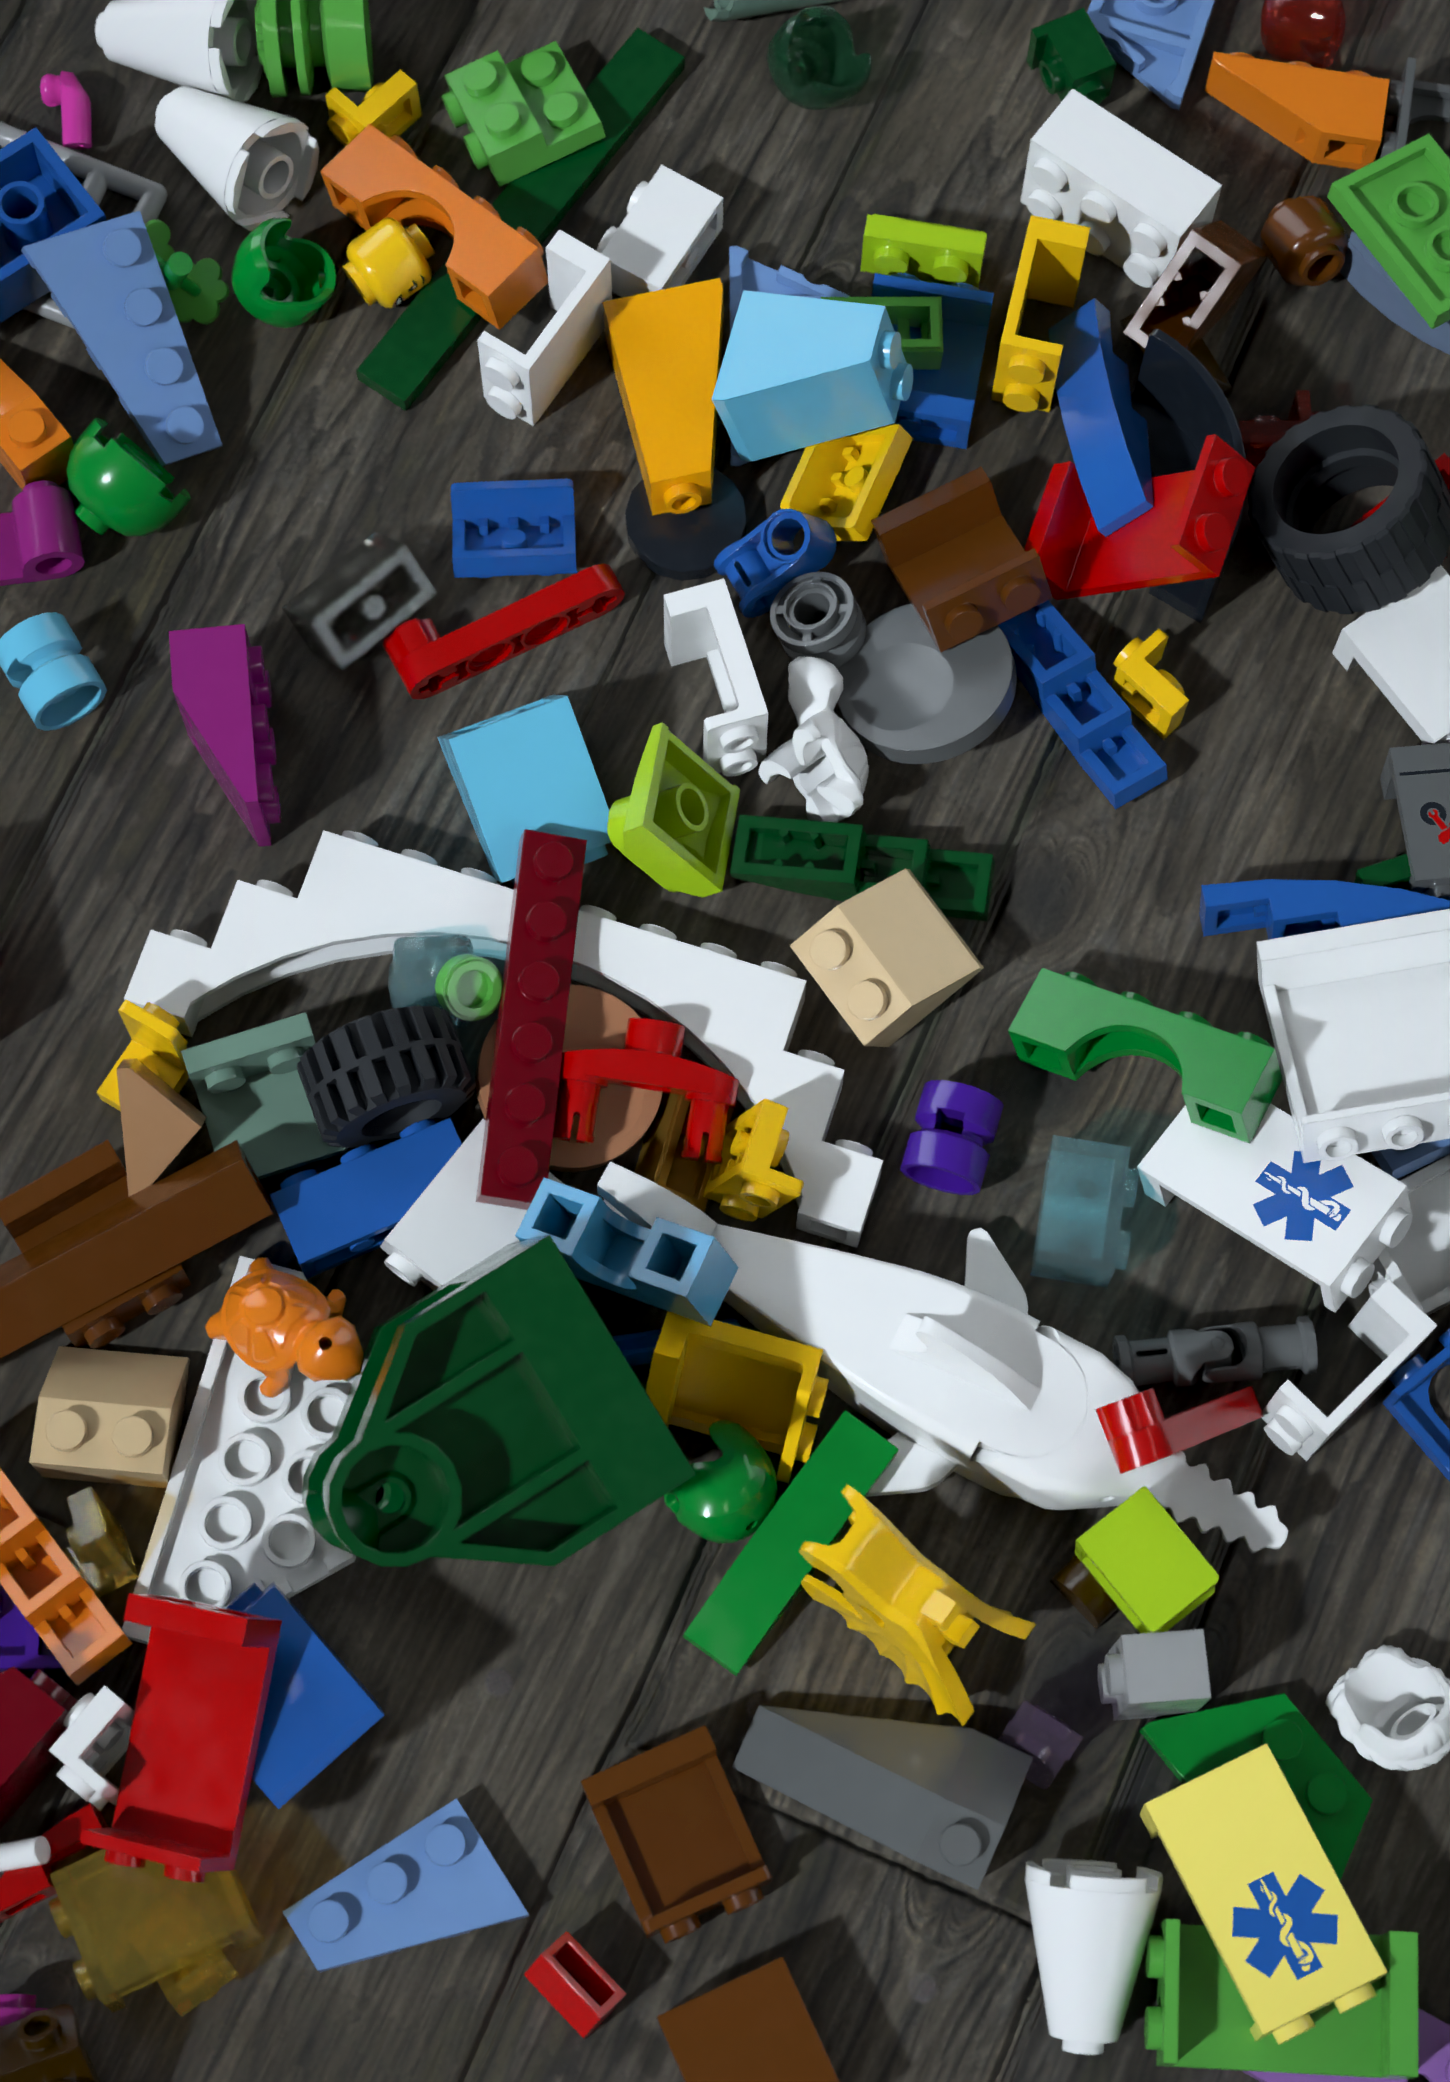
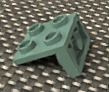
M306 1012L181 1051L188 1075L197 1093L202 1113L206 1116L205 1123L214 1152L237 1140L259 1180L348 1151V1148L333 1147L323 1142L297 1071V1063L301 1061L300 1057L316 1043Z

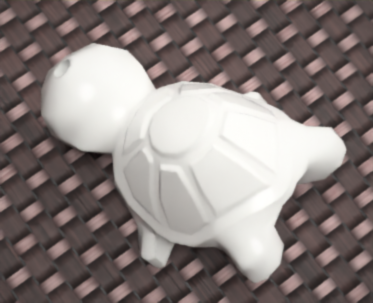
M798 656L788 666V700L795 713L798 728L794 730L792 739L782 744L761 761L758 773L766 784L775 780L779 774L793 779L796 788L806 799L808 820L838 823V821L853 815L863 805V793L869 773L867 755L857 735L847 726L843 719L834 713L835 705L843 691L842 675L834 664L822 658Z

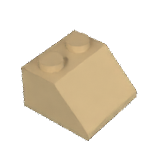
M906 868L840 903L790 945L864 1046L890 1047L984 969L983 965L911 870Z
M59 1346L38 1398L29 1463L42 1477L167 1488L179 1448L190 1359L188 1357Z

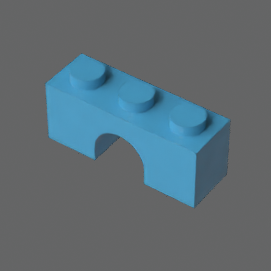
M543 1178L515 1234L520 1242L550 1235L576 1278L710 1327L739 1268L713 1236L659 1217L656 1218L651 1229L640 1226L614 1212L599 1196L547 1178Z

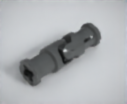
M1308 1315L1298 1316L1296 1322L1292 1324L1257 1327L1254 1321L1206 1327L1199 1331L1181 1328L1169 1330L1166 1337L1128 1341L1125 1335H1115L1112 1343L1113 1364L1126 1374L1135 1386L1172 1382L1175 1388H1186L1197 1384L1201 1380L1207 1383L1260 1380L1263 1373L1301 1369L1305 1375L1315 1374L1318 1367L1316 1335L1313 1323ZM1233 1347L1240 1361V1364L1236 1366H1231Z

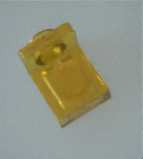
M90 1486L67 1497L74 1525L66 1528L67 1538L71 1546L63 1549V1551L98 1598L137 1579L138 1576L125 1531L93 1488Z

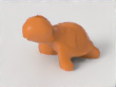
M256 1258L249 1265L247 1274L228 1289L220 1310L213 1314L205 1325L210 1339L226 1340L232 1350L247 1365L262 1372L267 1377L259 1387L261 1394L268 1398H274L289 1388L296 1362L299 1372L314 1382L321 1380L348 1381L361 1374L364 1354L355 1325L342 1317L346 1304L344 1293L339 1289H333L326 1297L311 1283L292 1274L274 1269L268 1258Z

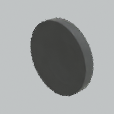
M907 604L881 615L867 625L866 637L858 653L850 661L838 667V671L843 677V691L837 702L847 726L857 735L863 747L873 754L890 761L905 764L940 762L959 756L979 745L1004 720L1010 710L1016 692L1017 671L1007 638L998 625L950 649L940 652L912 604Z

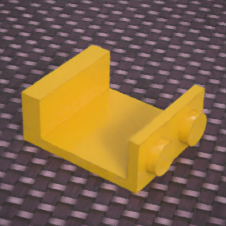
M1034 215L1030 216L1000 342L991 400L1003 402L1007 407L1020 412H1032L1034 410L1050 412L1063 345L1018 336L1027 298L1074 308L1091 227Z

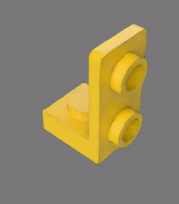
M125 999L118 1012L132 1040L97 1090L100 1100L119 1111L121 1110L117 1067L123 1059L137 1058L178 1093L189 1079L181 1053L182 1050L187 1049L188 1041L177 1030L180 1024L179 1021L166 1010L153 1003L147 1002L142 1009Z

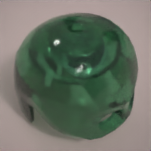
M814 6L803 9L797 15H793L776 32L767 48V65L777 89L789 102L806 110H825L845 104L865 87L872 71L870 53L865 52L858 56L856 55L853 45V34L848 22L834 8L829 6ZM796 66L799 67L801 74L797 72Z

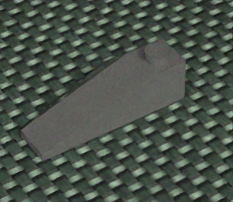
M759 1705L732 1768L926 1867L978 1890L1005 1830L1033 1756L971 1727L943 1726L908 1722L907 1720L879 1719L843 1715L834 1712Z

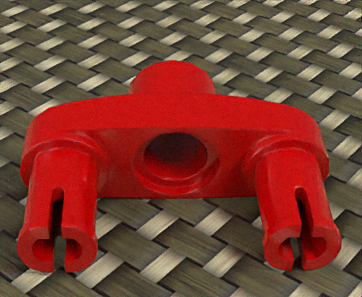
M629 1018L624 1049H583L562 1053L559 1081H562V1088L553 1138L570 1142L573 1118L577 1115L580 1120L576 1143L594 1144L595 1137L593 1136L601 1088H607L608 1084L685 1095V1100L691 1103L681 1158L698 1161L702 1136L705 1135L707 1136L704 1163L722 1164L729 1108L736 1107L739 1080L717 1069L681 1058L686 1029L684 1026L662 1020Z

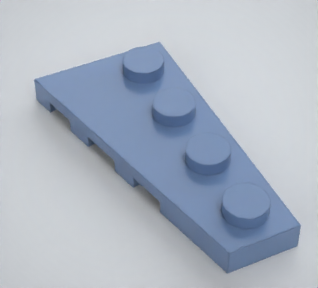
M140 210L22 247V253L32 268H35L52 293V299L64 317H67L86 345V351L97 368L103 371L118 394V400L161 466L223 446Z

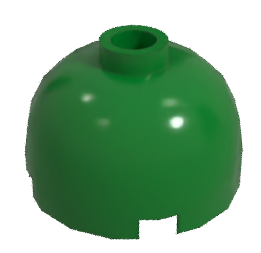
M95 418L80 435L70 452L66 471L69 488L81 503L74 511L75 514L91 529L102 536L109 528L128 537L148 536L162 530L191 500L190 494L184 488L175 496L166 487V484L171 483L175 478L122 432L115 440L102 434L101 432L109 423L100 418Z

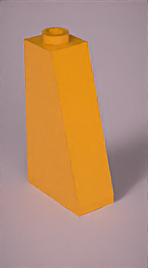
M716 278L603 301L605 338L652 516L668 512L683 514L696 509L698 506L711 504L718 412L712 401V395L721 368L724 329L723 286L721 279Z

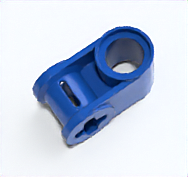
M780 509L772 513L768 519L745 537L732 543L719 553L714 560V567L721 576H727L741 599L739 609L743 616L753 618L771 610L774 598L788 582L803 574L817 572L826 567L835 554L837 537L833 527L826 520L794 509ZM803 528L805 532L804 542L798 552L795 553L793 540L796 533Z

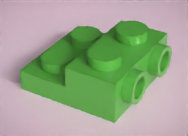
M557 41L551 42L507 64L504 63L497 50L444 75L450 89L449 92L441 95L445 108L456 129L466 124L470 133L463 136V139L476 168L479 170L488 166L499 187L606 137L597 113Z

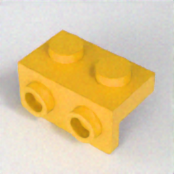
M895 424L806 447L780 503L781 509H794L826 520L833 527L837 541H868L873 529L871 520L879 516L913 438L900 424Z

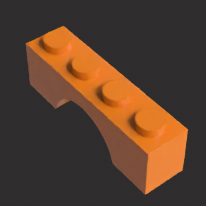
M369 124L320 171L333 206L366 231L382 219L393 218L402 226L415 223L416 225L435 228L450 236L454 242L445 265L457 299L499 330L548 283V276L541 257L544 254V250L539 241L523 227H518L514 230L501 220L498 212L487 200L480 196L472 199L462 192L447 171L438 165H434L432 168L428 167L417 158L408 143L397 135L389 138Z

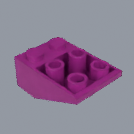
M245 624L169 631L172 689L188 736L258 846H272L270 824L281 823V809L278 787L274 786L271 765L277 764L274 732L273 728H269L267 708L272 707L269 672L265 670L262 646H251Z

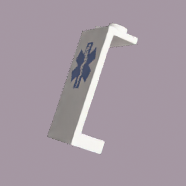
M1271 1103L1250 1144L1191 1123L1185 1105L1137 1166L1142 1186L1147 1196L1165 1207L1174 1195L1178 1196L1318 1283L1321 1288L1324 1306L1333 1312L1339 1309L1348 1296L1356 1298L1362 1293L1373 1275L1374 1261L1386 1246L1394 1248L1401 1242L1409 1230L1413 1219L1407 1185L1361 1157L1352 1155L1339 1161L1320 1160L1304 1163L1292 1116Z

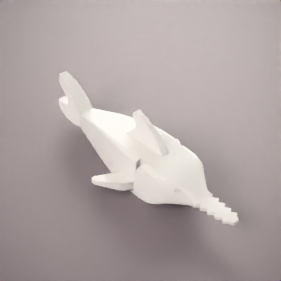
M611 1161L599 1180L597 1193L604 1198L603 1201L606 1205L631 1222L651 1229L656 1218L659 1217L715 1237L739 1267L723 1300L762 1333L823 1349L817 1376L829 1379L828 1389L857 1412L892 1435L888 1441L899 1449L894 1460L866 1497L928 1491L938 1486L952 1472H955L1000 1495L1020 1498L1043 1509L1072 1510L1119 1506L1145 1485L1164 1509H1170L1176 1524L1191 1518L1195 1519L1201 1533H1207L1211 1529L1218 1527L1226 1543H1232L1236 1539L1244 1538L1247 1548L1251 1553L1266 1547L1280 1549L1285 1543L1288 1529L1279 1521L1275 1506L1269 1505L1264 1508H1257L1253 1492L1234 1495L1231 1481L1228 1478L1217 1481L1211 1480L1207 1465L1199 1464L1189 1467L1186 1462V1456L1182 1451L1128 1472L1119 1473L1095 1409L1139 1393L1133 1381L1104 1354L1050 1326H1039L1040 1320L1028 1315V1302L1023 1287L988 1232L984 1229H973L967 1237L965 1282L963 1286L923 1271L889 1262L717 1224L703 1211L673 1192Z

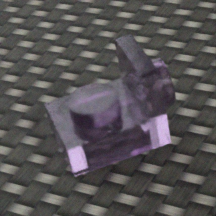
M1024 1696L998 1740L1032 1755L1033 1759L1025 1778L1040 1788L1047 1789L1066 1759L1070 1760L1083 1739V1735Z

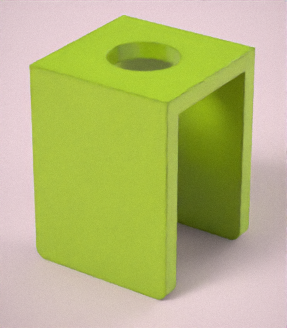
M1145 1485L1076 1539L1075 1555L1139 1634L1168 1632L1215 1592L1214 1586L1219 1580L1218 1573Z

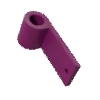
M35 481L27 484L22 489V492L13 498L12 512L0 513V586L63 578L76 573L83 567L84 556L71 491L64 487H59L53 481Z

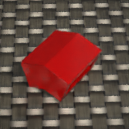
M568 1931L541 1953L524 1974L529 1982L584 2040L615 2010L618 2003L626 1996L621 1987Z

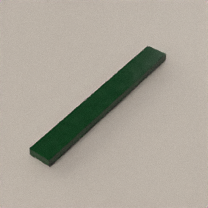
M637 27L584 91L602 123L606 137L511 181L492 204L501 220L514 230L518 227L525 228L542 245L685 69V57ZM447 260L356 370L359 381L405 411L408 410L482 318L457 299L445 265Z

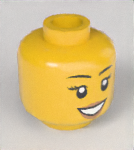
M385 218L349 243L346 251L349 262L342 266L358 293L369 306L378 302L381 306L392 309L430 282L432 271L426 259L434 255L435 252L415 223L405 229L397 220Z

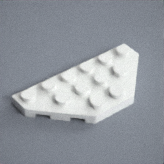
M239 1257L230 1287L247 1274L249 1265L255 1259ZM272 1264L274 1269L292 1274L307 1281L303 1272ZM213 1339L134 1593L167 1595L225 1608L254 1582L263 1591L274 1581L289 1599L355 1562L356 1555L327 1543L311 1526L302 1503L303 1476L313 1454L332 1437L355 1377L348 1381L321 1380L314 1382L299 1372L296 1362L289 1388L274 1398H268L261 1394L259 1387L267 1377L262 1372L247 1365L232 1350L226 1340ZM124 1621L122 1630L130 1640L148 1644L151 1626Z

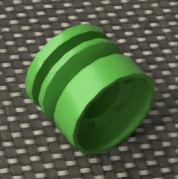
M257 0L255 4V28L258 56L267 76L272 98L288 96V69H297L302 96H308L312 93L316 67H326L331 87L337 88L342 93L368 92L374 86L368 0Z

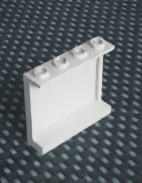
M1450 909L1257 941L1258 982L1303 1162L1308 1163L1320 1160L1339 1161L1356 1154L1385 1149L1405 1150L1421 1143L1450 1139Z

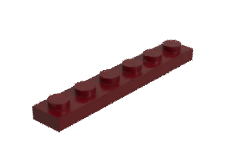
M524 829L520 837L476 1202L528 1210L543 1178L548 1179L587 840Z

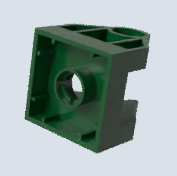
M550 1235L508 1244L374 1328L364 1353L361 1374L357 1375L353 1381L333 1435L313 1454L303 1476L302 1503L311 1526L327 1543L378 1566L407 1567L430 1557L556 1566L689 1480L696 1473ZM383 1486V1497L378 1504H376V1492L378 1488Z

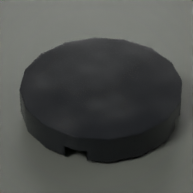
M714 468L711 504L698 506L696 509L683 514L668 512L652 516L642 478L631 491L625 511L628 543L635 555L637 553L646 562V566L656 574L680 581L703 579L716 573L714 560L726 547L745 536L747 526L742 495L733 481L716 468Z

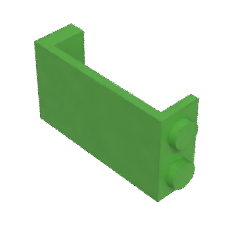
M1165 1919L1159 1924V1935H1148L1146 1945L1147 1978H1158L1157 2007H1146L1145 2048L1157 2050L1156 2066L1400 2080L1417 2078L1418 1932L1389 1931L1382 1935L1368 1934L1387 1970L1383 1977L1371 1983L1377 1996L1342 2014L1339 2013L1335 2003H1332L1310 2014L1316 2027L1278 2045L1273 2034L1255 2041L1249 2029L1255 2022L1204 1925L1180 1924V1919Z

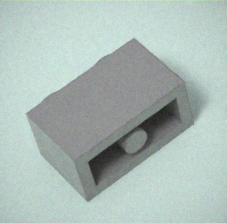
M1204 1629L1120 1636L1105 1655V1663L1098 1664L1100 1700L1102 1704H1112L1114 1721L1189 1714L1197 1712L1211 1699Z

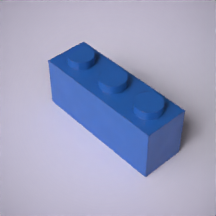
M451 1118L436 1123L435 1119H425L405 1128L400 1133L401 1139L378 1149L375 1144L357 1147L341 1157L340 1165L319 1174L314 1169L296 1173L280 1184L282 1190L270 1194L306 1279L380 1248L385 1238L462 1145Z

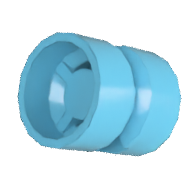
M57 612L42 613L30 617L15 625L0 638V667L11 685L20 689L18 696L35 726L44 731L57 730L84 718L102 702L107 692L104 682L89 657L79 654L82 647L64 615Z

